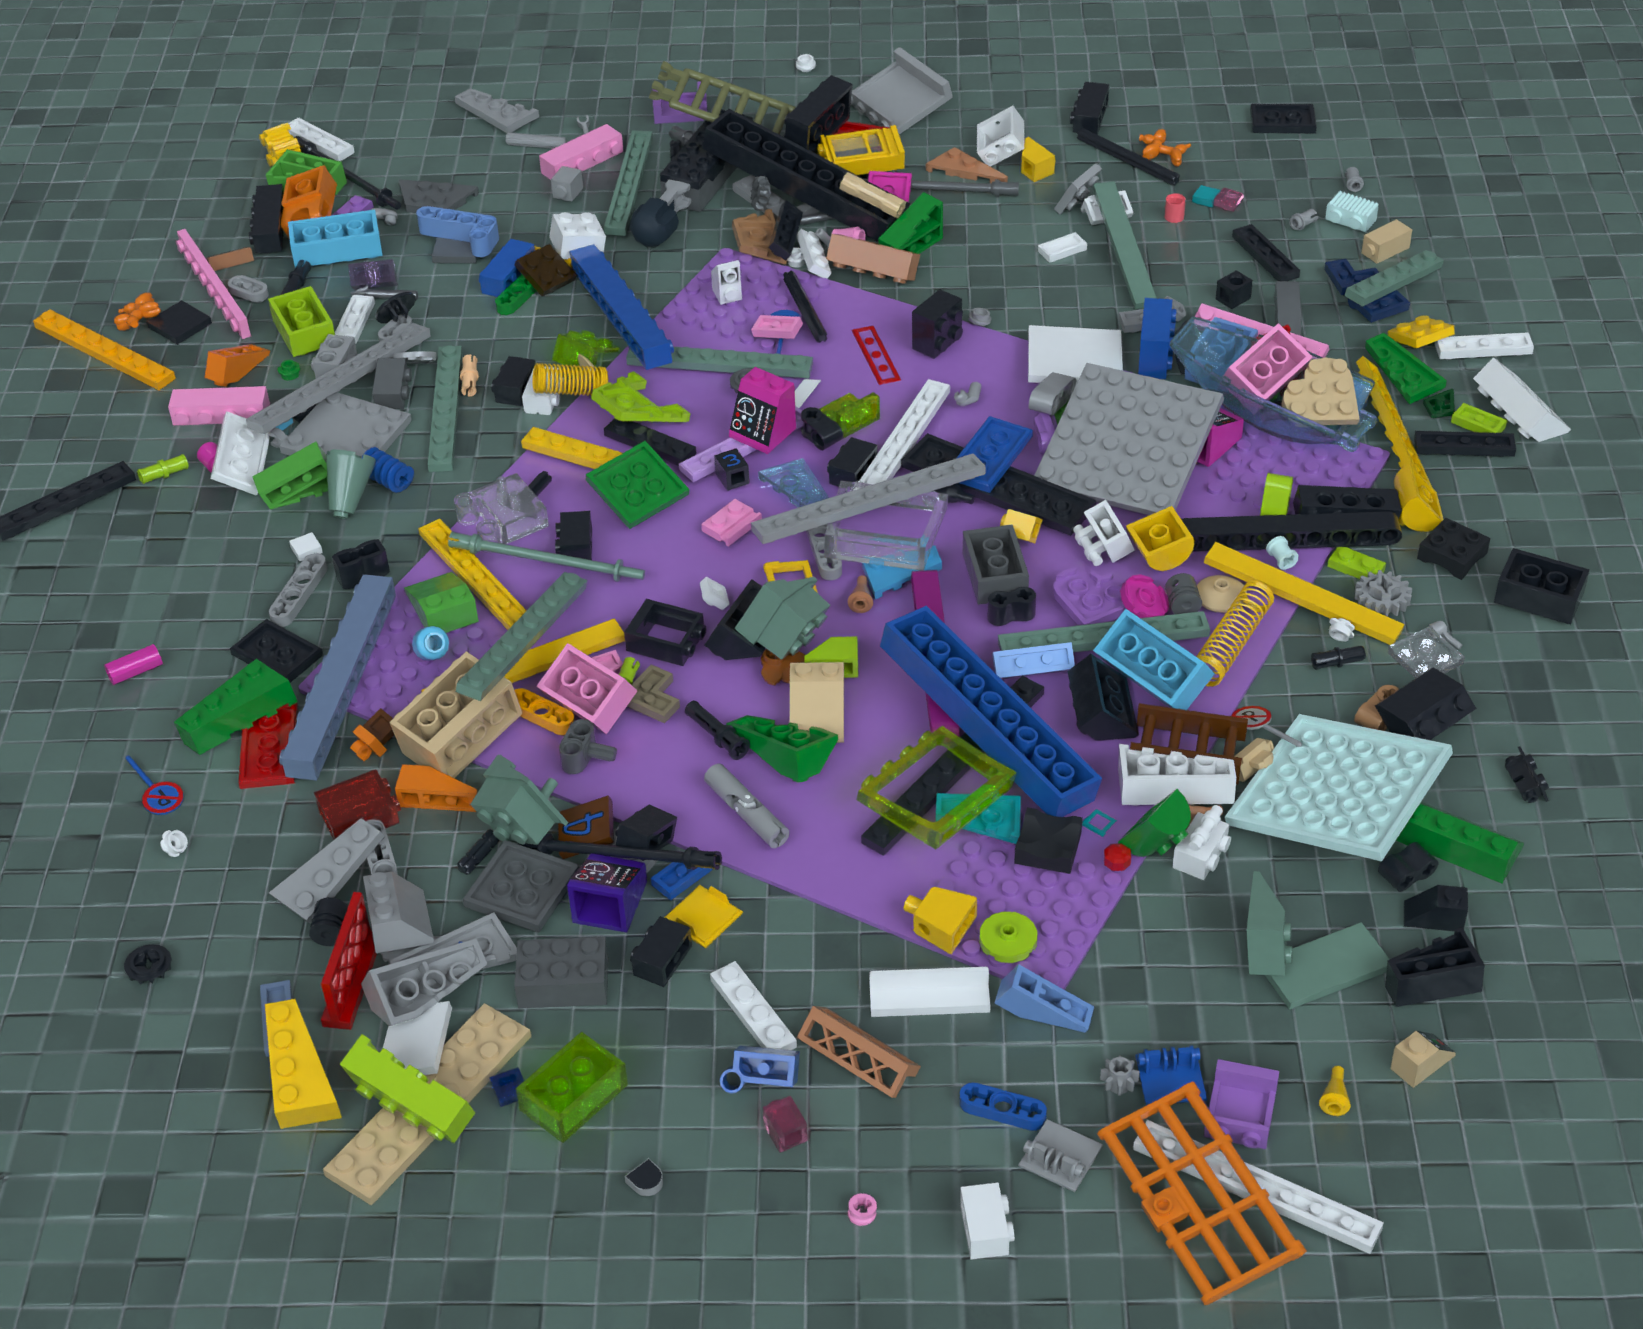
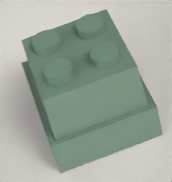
M815 577L788 582L785 579L770 581L762 586L735 629L753 645L759 642L782 660L790 653L794 656L802 646L806 647L815 636L812 633L815 627L819 628L828 617L825 613L831 605L813 589V586L818 581Z
M497 755L483 774L486 780L470 804L477 811V817L484 823L489 824L494 830L493 834L503 842L506 840L520 844L538 845L554 823H561L566 826L568 821L548 800L557 787L558 782L553 778H549L542 789L539 790L529 778L515 770L516 766L513 762L502 755Z

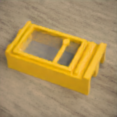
M891 125L890 128H882L881 130L872 129L828 135L826 137L820 135L821 144L817 145L818 155L855 175L869 174V171L883 172L904 169L905 151L896 125Z

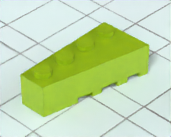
M363 1034L360 1035L340 1063V1066L357 1085L355 1090L368 1100L375 1097L380 1100L379 1105L392 1114L396 1110L404 1114L402 1118L414 1127H418L420 1124L428 1128L426 1132L438 1141H442L445 1138L455 1143L475 1115V1111L465 1099L435 1080L428 1084L429 1079L410 1064L404 1069L405 1065L395 1058L393 1053L385 1048L379 1053L371 1043V1039Z

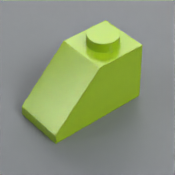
M830 637L805 655V663L844 662V678H858V637Z

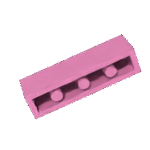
M605 124L539 155L541 174L551 180L562 166L584 171L623 152L622 134L608 124Z
M266 386L172 390L168 408L173 426L222 424L226 411L247 419L270 406Z

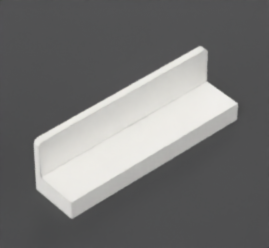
M988 967L870 971L871 1017L990 1012Z

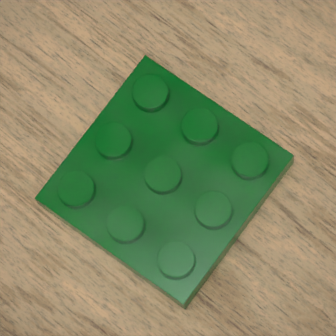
M646 441L586 474V481L629 529L689 495V488Z

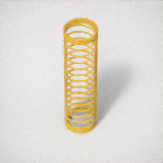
M1250 581L1244 585L1196 656L1203 662L1212 665L1218 671L1214 673L1219 674V677L1211 678L1217 681H1209L1206 686L1214 687L1219 685L1225 673L1232 666L1239 652H1241L1263 619V616L1273 604V592L1264 583ZM1249 586H1256V587L1261 588L1262 590H1264V591L1267 593V595L1269 596V599H1268V597H1267L1264 593H1262L1261 591L1256 590V589H1253V588H1247V587H1249ZM1253 590L1259 592L1266 598L1268 605H1265L1256 595L1246 593L1245 591ZM1247 595L1253 596L1260 600L1263 603V606L1258 605L1252 600H1249ZM1242 606L1250 608L1256 615L1248 613ZM1239 611L1249 615L1253 621L1244 618ZM1235 616L1246 620L1250 626L1242 624ZM1232 621L1242 625L1246 631L1237 628ZM1228 626L1235 628L1243 636L1235 634ZM1225 632L1233 634L1239 641L1231 639ZM1222 637H1225L1232 641L1235 644V646H1232L1225 642L1222 639ZM1218 642L1225 644L1232 651L1224 649ZM1214 647L1223 650L1229 657L1220 654ZM1205 652H1208L1211 655V657L1206 656ZM1211 653L1219 655L1225 662L1218 660Z

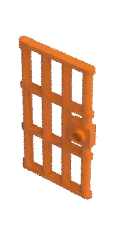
M1190 1082L1180 1089L1100 1129L1097 1135L1100 1140H1105L1131 1181V1189L1141 1197V1207L1157 1233L1163 1232L1167 1239L1166 1245L1169 1249L1173 1248L1202 1294V1302L1204 1305H1209L1280 1266L1303 1256L1307 1250L1300 1240L1294 1238L1268 1199L1269 1193L1266 1189L1260 1187L1232 1145L1233 1139L1229 1134L1224 1133L1200 1097L1201 1091L1195 1082ZM1187 1098L1214 1139V1141L1199 1149L1171 1108V1105ZM1157 1112L1161 1114L1187 1154L1170 1163L1143 1121ZM1130 1126L1133 1127L1159 1170L1145 1177H1142L1116 1136L1117 1133ZM1218 1150L1222 1151L1250 1196L1235 1204L1205 1160V1157ZM1192 1164L1223 1209L1207 1219L1177 1174L1178 1171ZM1166 1179L1171 1187L1153 1194L1149 1186ZM1256 1204L1287 1249V1251L1272 1259L1269 1258L1241 1215V1212ZM1190 1216L1195 1225L1178 1233L1173 1225ZM1228 1219L1259 1265L1244 1274L1241 1273L1213 1230L1214 1226ZM1199 1234L1203 1236L1230 1279L1229 1282L1213 1289L1184 1243Z

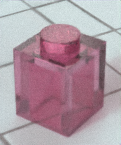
M791 1096L781 1100H774L767 1106L762 1107L764 1127L779 1153L808 1141L807 1123Z

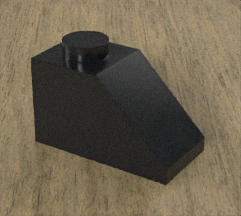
M1436 885L1405 900L1404 927L1453 932L1459 927L1464 929L1468 913V888Z

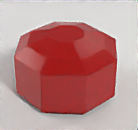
M1121 843L1110 844L1104 849V865L1112 871H1124L1131 865V849Z

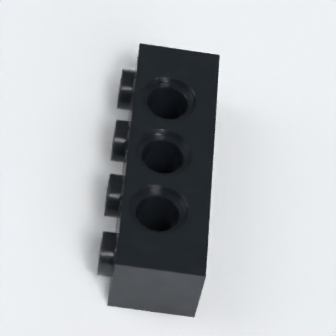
M1298 485L1293 501L1295 514L1393 512L1399 519L1402 511L1397 489Z

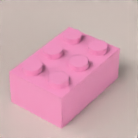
M1278 323L1227 369L1222 380L1250 408L1257 412L1301 373L1313 357Z
M568 643L536 686L550 699L569 709L581 719L589 720L595 728L606 735L637 693V690L625 678Z

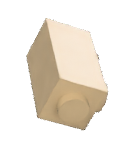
M1397 219L1364 235L1362 254L1375 263H1380L1410 248L1412 229Z

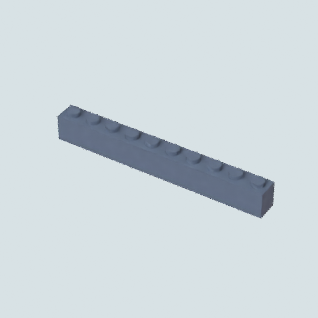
M363 574L359 584L355 585L354 596L351 602L347 603L346 614L339 621L338 632L335 637H332L330 642V650L327 655H324L321 670L314 677L313 688L306 695L305 706L302 711H299L297 716V724L294 730H291L289 733L286 748L280 753V765H283L286 777L317 781L396 598L392 577Z

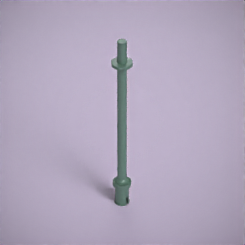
M452 531L449 537L459 541L448 540L450 548L469 550L472 554H477L483 550L613 574L614 581L616 582L620 581L621 576L644 580L645 570L623 566L622 559H618L616 564H609L485 541L479 534L475 533L473 535H466Z

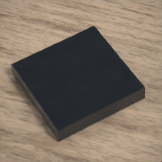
M182 300L147 321L148 328L176 345L212 324L210 316Z

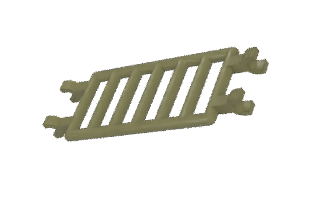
M663 61L660 69L666 72L661 71L658 79L663 81L670 79L678 82L677 86L673 91L654 80L651 89L656 91L652 90L649 99L652 100L662 99L668 101L669 106L675 110L713 122L719 117L727 95L731 92L741 96L735 112L741 115L749 99L761 103L753 120L760 125L768 106L779 109L780 113L772 130L779 135L786 115L796 108L793 105L689 68L683 71L677 70L665 61ZM689 78L701 82L691 106L679 102ZM709 85L721 89L711 113L699 109Z

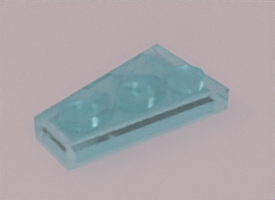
M803 458L758 471V478L762 482H769L773 485V490L777 493H784L789 497L790 502L798 508L829 498Z

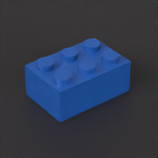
M1144 299L1139 375L1166 379L1167 370H1172L1177 310L1172 309L1173 299Z

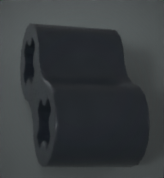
M1019 587L1011 592L996 591L988 597L987 618L992 625L1003 626L1011 621H1029L1035 617L1036 592L1032 588Z
M1413 842L1401 852L1386 857L1380 863L1378 873L1398 892H1402L1416 881L1430 877L1437 869L1438 861L1418 842Z

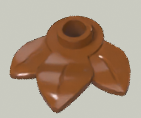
M766 648L761 655V664L763 666L761 670L762 678L770 685H776L781 680L790 684V663H805V654L798 651L794 656L790 653L781 660Z

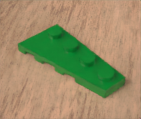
M1382 333L1366 340L1365 349L1409 404L1446 388V379L1387 334Z

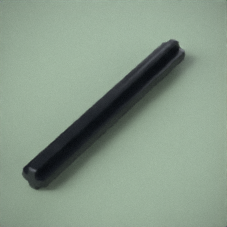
M784 272L783 280L814 339L818 343L821 341L825 342L827 340V332L795 272Z

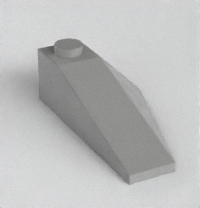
M475 938L369 970L361 986L371 1010L386 1024L392 1026L419 1017L485 968L487 962L478 940Z

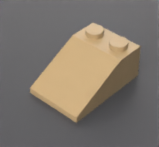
M844 662L790 663V723L798 724V729L808 731L812 726L820 727L838 734L837 743L844 742Z

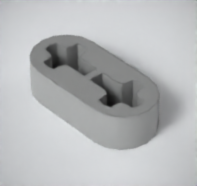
M398 315V322L393 321V319L390 320L379 330V342L412 324V318L410 316L405 318L404 315Z

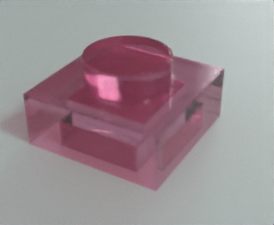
M1223 188L1214 198V206L1234 212L1243 201L1244 193Z

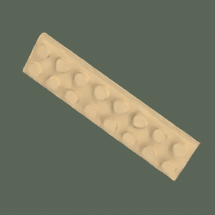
M484 1003L444 1044L438 1073L425 1075L429 1079L427 1083L430 1084L432 1080H435L469 1103L531 1038L530 1029ZM382 1108L323 1169L324 1175L372 1206L435 1138L426 1132L428 1128L420 1124L418 1127H414L402 1118L404 1114L396 1110L392 1114Z

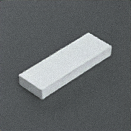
M352 295L335 331V335L354 337L356 344L375 305L374 297Z

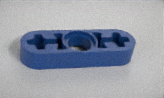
M979 1083L965 1084L960 1090V1107L968 1114L1030 1131L1041 1129L1046 1122L1047 1108L1038 1099ZM973 1096H978L974 1101L969 1100ZM987 1099H989V1106H985ZM1007 1102L1011 1105V1108L1008 1111H999L995 1108V1104ZM1017 1107H1021V1109H1019V1114H1016ZM1032 1112L1037 1113L1034 1115L1033 1118L1028 1117V1115H1030Z

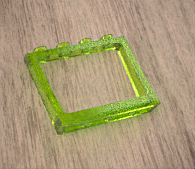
M941 726L933 733L929 730L926 731L919 738V744L914 748L911 745L905 747L899 755L900 759L895 763L892 760L887 761L877 777L869 775L861 784V789L858 791L856 798L860 803L935 850L1012 788L1017 774L1014 770L987 756L944 726ZM939 745L944 746L988 779L986 783L937 822H930L877 794L887 784Z

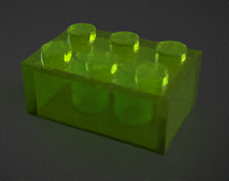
M581 1031L516 1088L519 1109L556 1139L564 1143L628 1086L625 1063Z

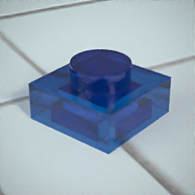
M519 1067L489 1077L500 1107L529 1097L528 1088Z

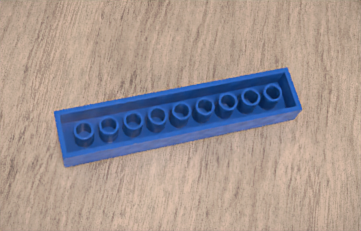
M924 606L885 623L880 647L1046 814L1064 817L1095 801L1102 777L932 610Z

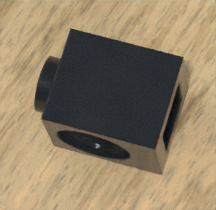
M1237 270L1217 281L1216 300L1230 309H1234L1251 299L1253 280Z

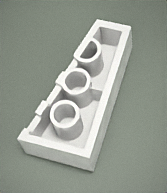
M1119 744L1118 774L1122 805H1156L1176 789L1184 795L1189 805L1234 804L1236 789L1234 760L1196 755L1193 759L1182 755V752L1171 751L1170 755L1154 753L1153 748L1143 747L1142 751L1129 750V745Z

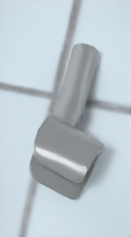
M586 115L585 122H580L579 117H577L579 128L583 129L584 134L588 133L590 125L589 116Z
M1443 621L1429 624L1431 629L1427 630V635L1431 639L1441 636L1458 650L1463 646V644L1447 632V626Z

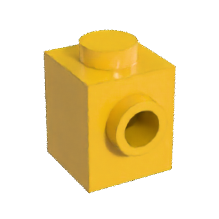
M1008 509L1007 514H1004L1001 519L1000 526L1013 524L1017 539L1035 544L1042 519Z

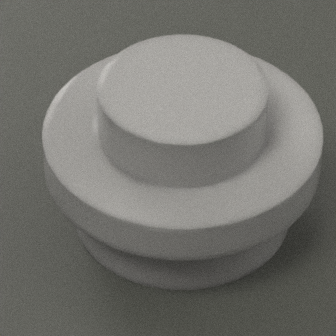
M974 308L972 313L969 314L968 319L972 324L985 327L991 323L990 312L987 309Z

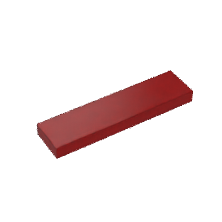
M874 326L853 329L852 332L878 384L900 381L901 378ZM871 330L894 375L893 378L882 380L858 332ZM868 337L865 339V343L871 345L874 343V339ZM879 351L872 352L873 358L881 356ZM882 364L879 366V371L881 372L888 370L887 365Z

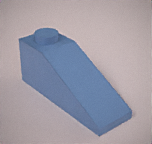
M1019 964L1001 980L995 999V1004L1020 1018L1081 1032L1088 1031L1094 1006Z

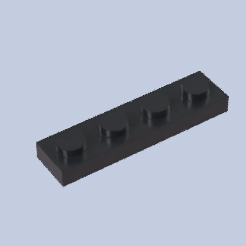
M787 200L780 207L768 247L774 255L783 258L785 261L792 254L803 215L800 209Z
M1252 224L1233 230L1232 238L1277 281H1290L1300 277V269Z
M614 418L604 428V436L631 447L646 441L663 460L678 466L679 463L696 455V446L633 421H619Z
M1415 431L1414 435L1417 454L1515 457L1516 453L1514 433Z

